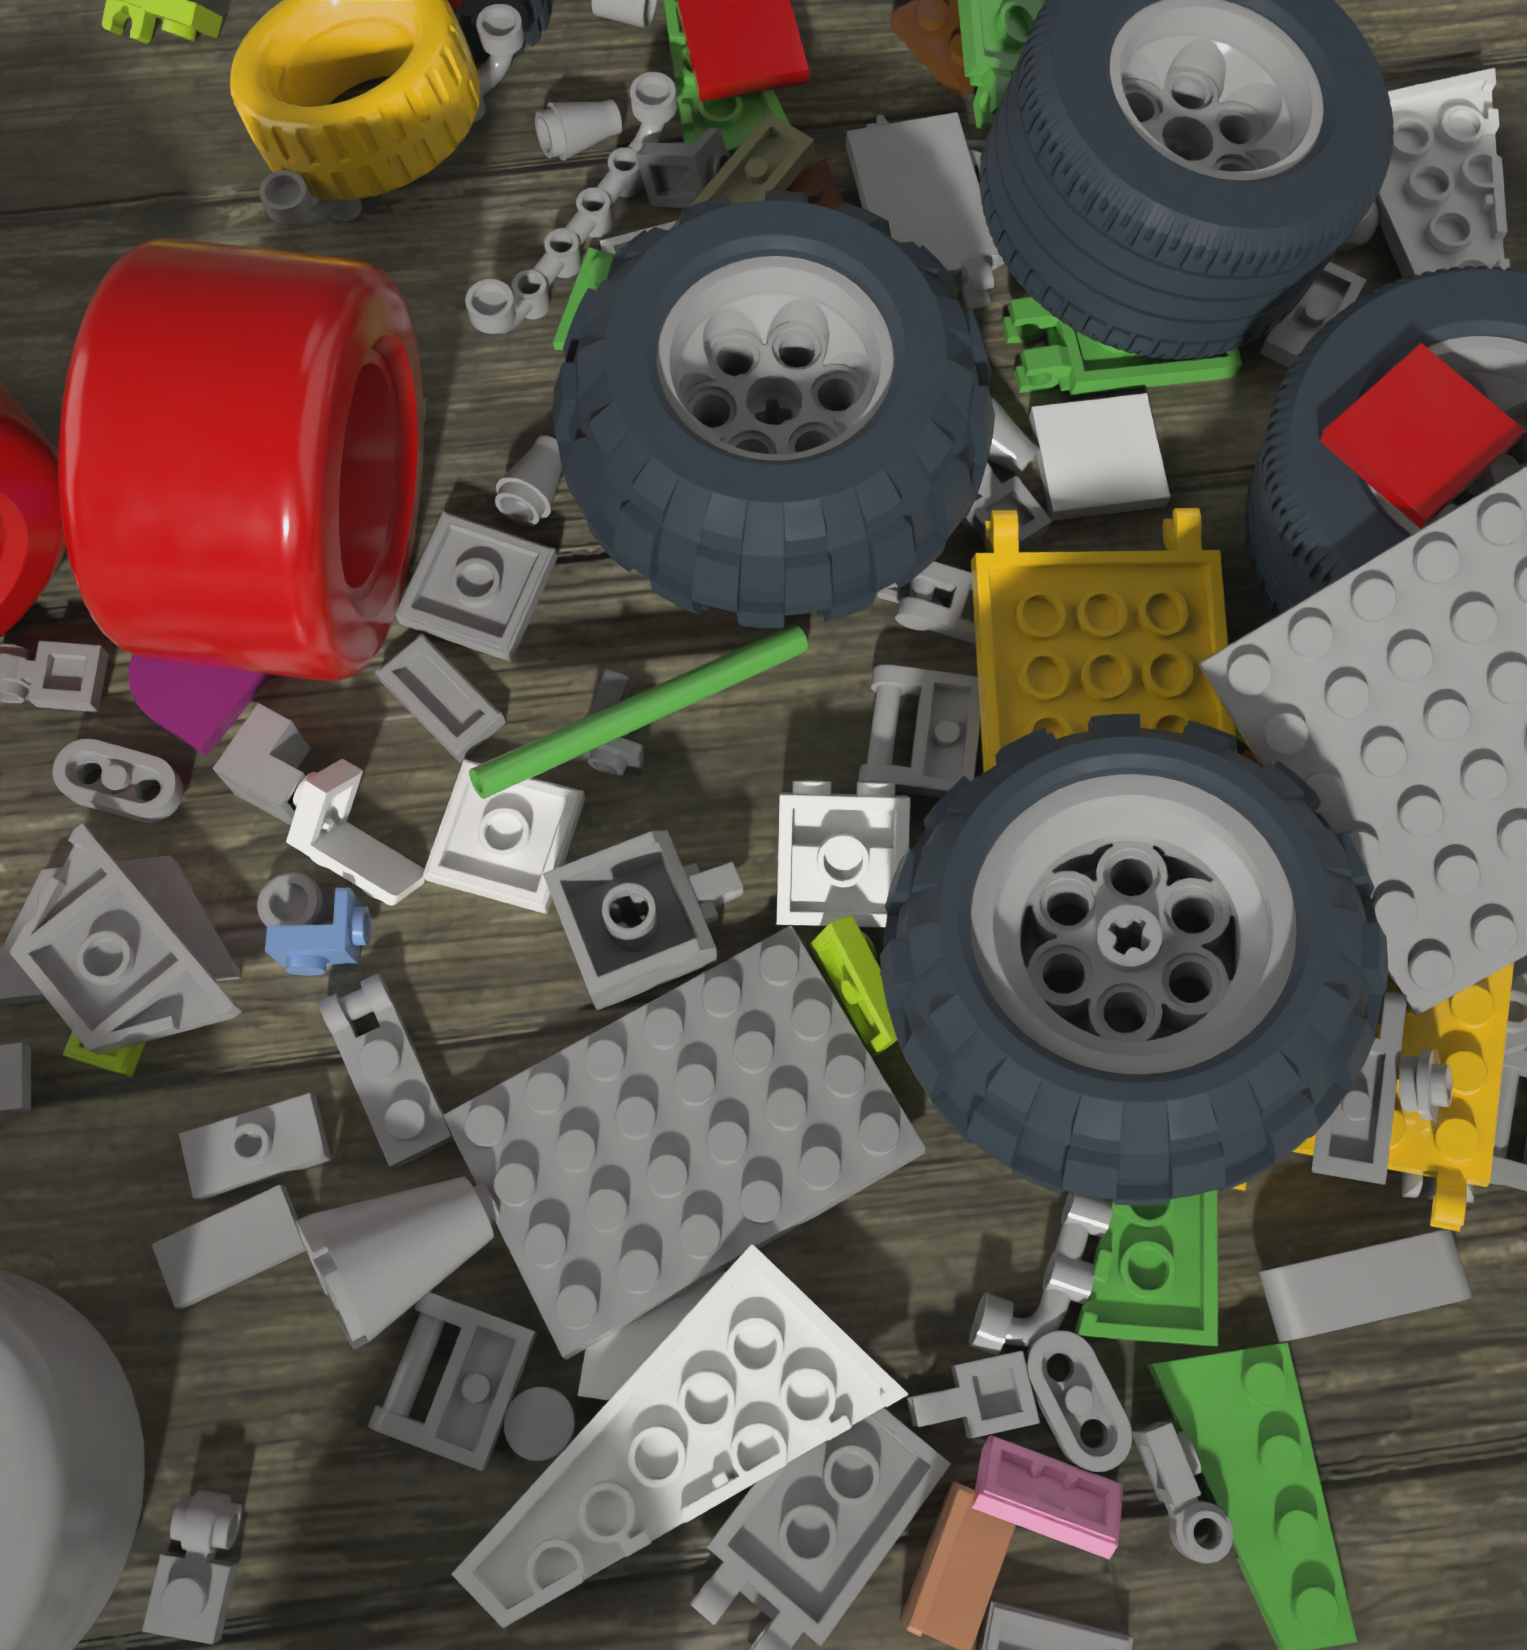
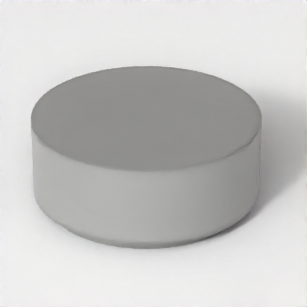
M286 872L273 877L264 885L258 897L257 909L262 922L266 926L321 925L326 916L327 901L321 888L309 876L298 872Z
M533 1387L520 1393L510 1403L504 1419V1432L509 1445L518 1455L532 1461H543L561 1454L573 1440L577 1426L576 1412L571 1401L562 1392L550 1387Z

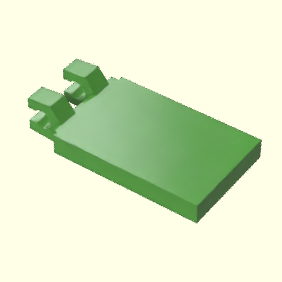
M958 0L965 77L970 78L971 86L978 87L973 102L977 128L990 129L1033 22L1046 0Z
M1032 297L1010 300L1008 305L1010 316L1004 317L1002 321L1006 343L1036 341L1045 334L1049 346L1023 350L1021 354L1023 366H1016L1014 371L1019 393L1046 391L1059 384L1061 391L1069 390L1070 395L1211 381L1236 377L1243 366L1238 348L1219 355L1214 354L1210 357L1203 356L1202 358L1190 359L1153 358L1118 350L1073 330L1070 326L1051 315L1049 311L1045 310Z

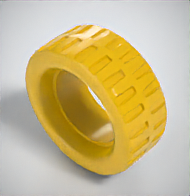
M282 0L264 14L246 34L234 56L230 76V91L234 105L270 170L273 173L287 170L299 174L305 181L310 197L324 200H357L381 195L403 187L427 174L444 161L463 141L475 120L481 97L480 79L475 62L459 22L447 0ZM390 76L383 83L362 95L329 105L340 94L362 82Z

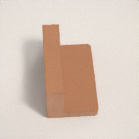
M951 1480L900 1621L907 1631L915 1635L921 1636L924 1633L956 1649L972 1650L1016 1524L973 1509L972 1504L975 1490Z

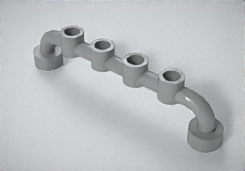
M493 4L484 8L476 20L480 44L490 55L482 67L477 70L480 79L481 97L474 122L480 120L485 114L486 108L483 95L493 89L503 78L510 67L513 54L522 47L524 42L521 16L515 8L506 4ZM282 170L268 175L261 183L259 189L260 198L268 216L277 223L290 224L298 228L316 226L330 216L339 221H350L356 218L362 210L360 199L324 200L313 198L311 200L305 181L299 174L292 171Z
M648 72L638 76L633 81L630 87L631 107L634 116L641 122L637 135L627 148L616 149L610 154L608 158L609 172L596 188H587L578 195L576 200L578 212L565 228L555 229L546 236L544 241L546 253L532 270L521 271L513 278V293L507 284L496 279L481 280L468 290L465 300L470 321L476 329L489 334H506L515 329L524 318L538 319L543 317L550 308L548 287L555 278H569L580 271L582 266L580 246L588 236L602 237L612 229L611 206L619 196L628 198L640 193L644 182L636 154L646 143H658L664 124L675 115L677 109L676 87L667 75L659 72Z
M1079 976L1074 982L1071 993L1075 992L1083 984ZM1124 1007L1115 1008L1104 1017L1108 1026L1116 1032L1126 1034L1137 1031L1134 1019ZM1069 1191L1061 1217L1062 1228L1056 1249L1051 1255L1045 1271L1043 1295L1037 1311L1026 1318L1013 1317L1014 1304L1012 1301L985 1292L978 1305L970 1331V1347L997 1356L1004 1344L1022 1347L1031 1346L1041 1336L1059 1329L1067 1313L1070 1300L1080 1304H1084L1087 1301L1095 1279L1093 1277L1095 1267L1094 1264L1083 1261L1082 1256L1088 1234L1099 1238L1105 1235L1113 1214V1209H1111L1112 1199L1091 1197Z

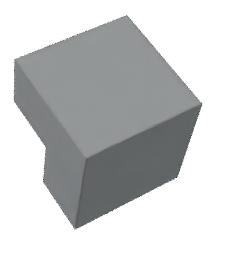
M257 703L213 767V770L236 796L291 825L297 807L293 803V797L298 785L306 777L297 768L311 748L291 720Z

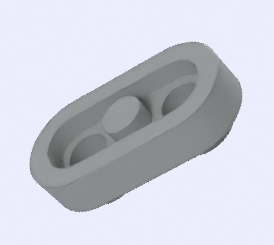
M80 739L68 744L60 751L53 764L52 772L56 786L73 802L139 822L153 823L169 817L178 808L183 797L182 780L165 760L100 740ZM102 769L101 776L95 783H85L86 777L91 771ZM160 785L158 796L153 800L144 801L143 797L146 790L152 786Z
M1053 1331L1041 1336L1029 1346L1024 1359L1033 1395L1063 1454L1070 1462L1082 1469L1102 1472L1115 1468L1122 1463L1130 1451L1132 1429L1128 1417L1094 1351L1082 1337L1069 1331ZM1055 1353L1063 1355L1068 1360L1070 1366L1068 1376L1060 1382L1052 1379L1047 1372V1361ZM1089 1419L1096 1420L1103 1430L1101 1442L1092 1448L1086 1446L1080 1436V1429L1083 1423Z

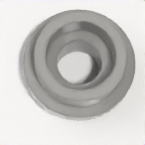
M1422 1049L1419 1056H1403L1399 1074V1093L1403 1111L1418 1112L1422 1120H1436L1439 1107H1450L1453 1094L1451 1066L1449 1064H1439L1438 1055L1435 1050Z

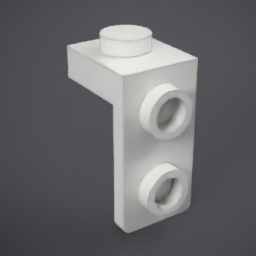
M340 759L318 773H309L300 782L293 797V803L297 807L286 840L288 844L308 855L318 865L331 869L362 888L367 895L379 899L388 905L397 904L424 884V868L347 822L363 773L361 769L344 759Z

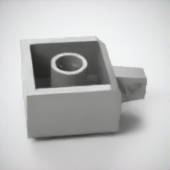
M667 830L645 833L543 873L597 1011L718 963L716 946L706 924L718 919L715 907L742 896L744 892V887L733 862L701 873L696 863L682 867ZM634 910L635 915L641 918L642 922L633 928H629L622 919V914Z

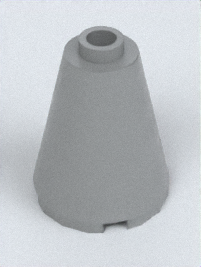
M463 1176L309 1214L296 1220V1224L324 1292L329 1296L335 1310H339L340 1313L336 1314V1317L348 1341L355 1350L369 1343L494 1238L491 1224L500 1215L486 1185L482 1182L473 1187L470 1181Z

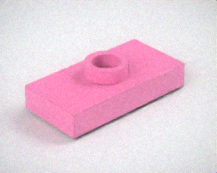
M989 1435L981 1452L972 1508L1110 1559L1119 1542L1124 1484Z

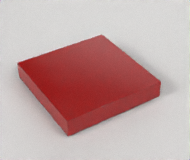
M677 0L678 16L699 102L808 83L809 68L790 0Z
M1420 343L1323 431L1320 442L1419 529H1422L1519 441L1525 429Z

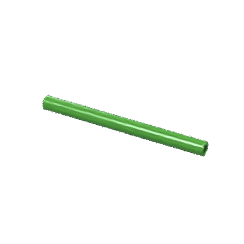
M793 624L475 766L469 770L472 785L482 799L493 796L805 653L808 649L806 635L798 625Z

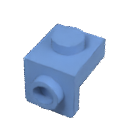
M336 888L333 925L267 926L265 952L282 967L286 966L285 971L294 975H322L326 973V966L359 965L360 946L368 945L370 942L371 916L369 908L362 906V902L351 888Z

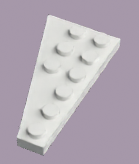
M1495 68L1388 91L1393 112L1394 141L1391 161L1376 201L1379 210V225L1404 279L1414 274L1421 275L1426 271L1435 272L1437 269L1442 268L1449 270L1450 267L1463 269L1465 266H1473L1474 268L1487 266L1492 269L1493 266H1499L1503 270H1506L1507 267L1510 268V260L1504 259L1503 238L1507 233L1502 157L1496 154L1495 133L1499 128L1498 109H1493L1492 90L1496 85Z
M751 1244L457 1567L452 1576L502 1628H505L583 1583L585 1579L625 1556L628 1557L650 1544L654 1539L684 1522L687 1523L786 1466V1463L824 1441L831 1440L850 1429L857 1422L909 1394L769 1259Z

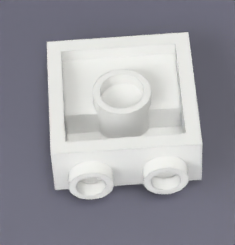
M794 780L793 793L780 792L777 924L827 926L830 922L852 914L858 926L885 927L887 918L885 904L890 885L899 861L909 851L910 798L907 795H895V783L857 782V794H831L830 781Z

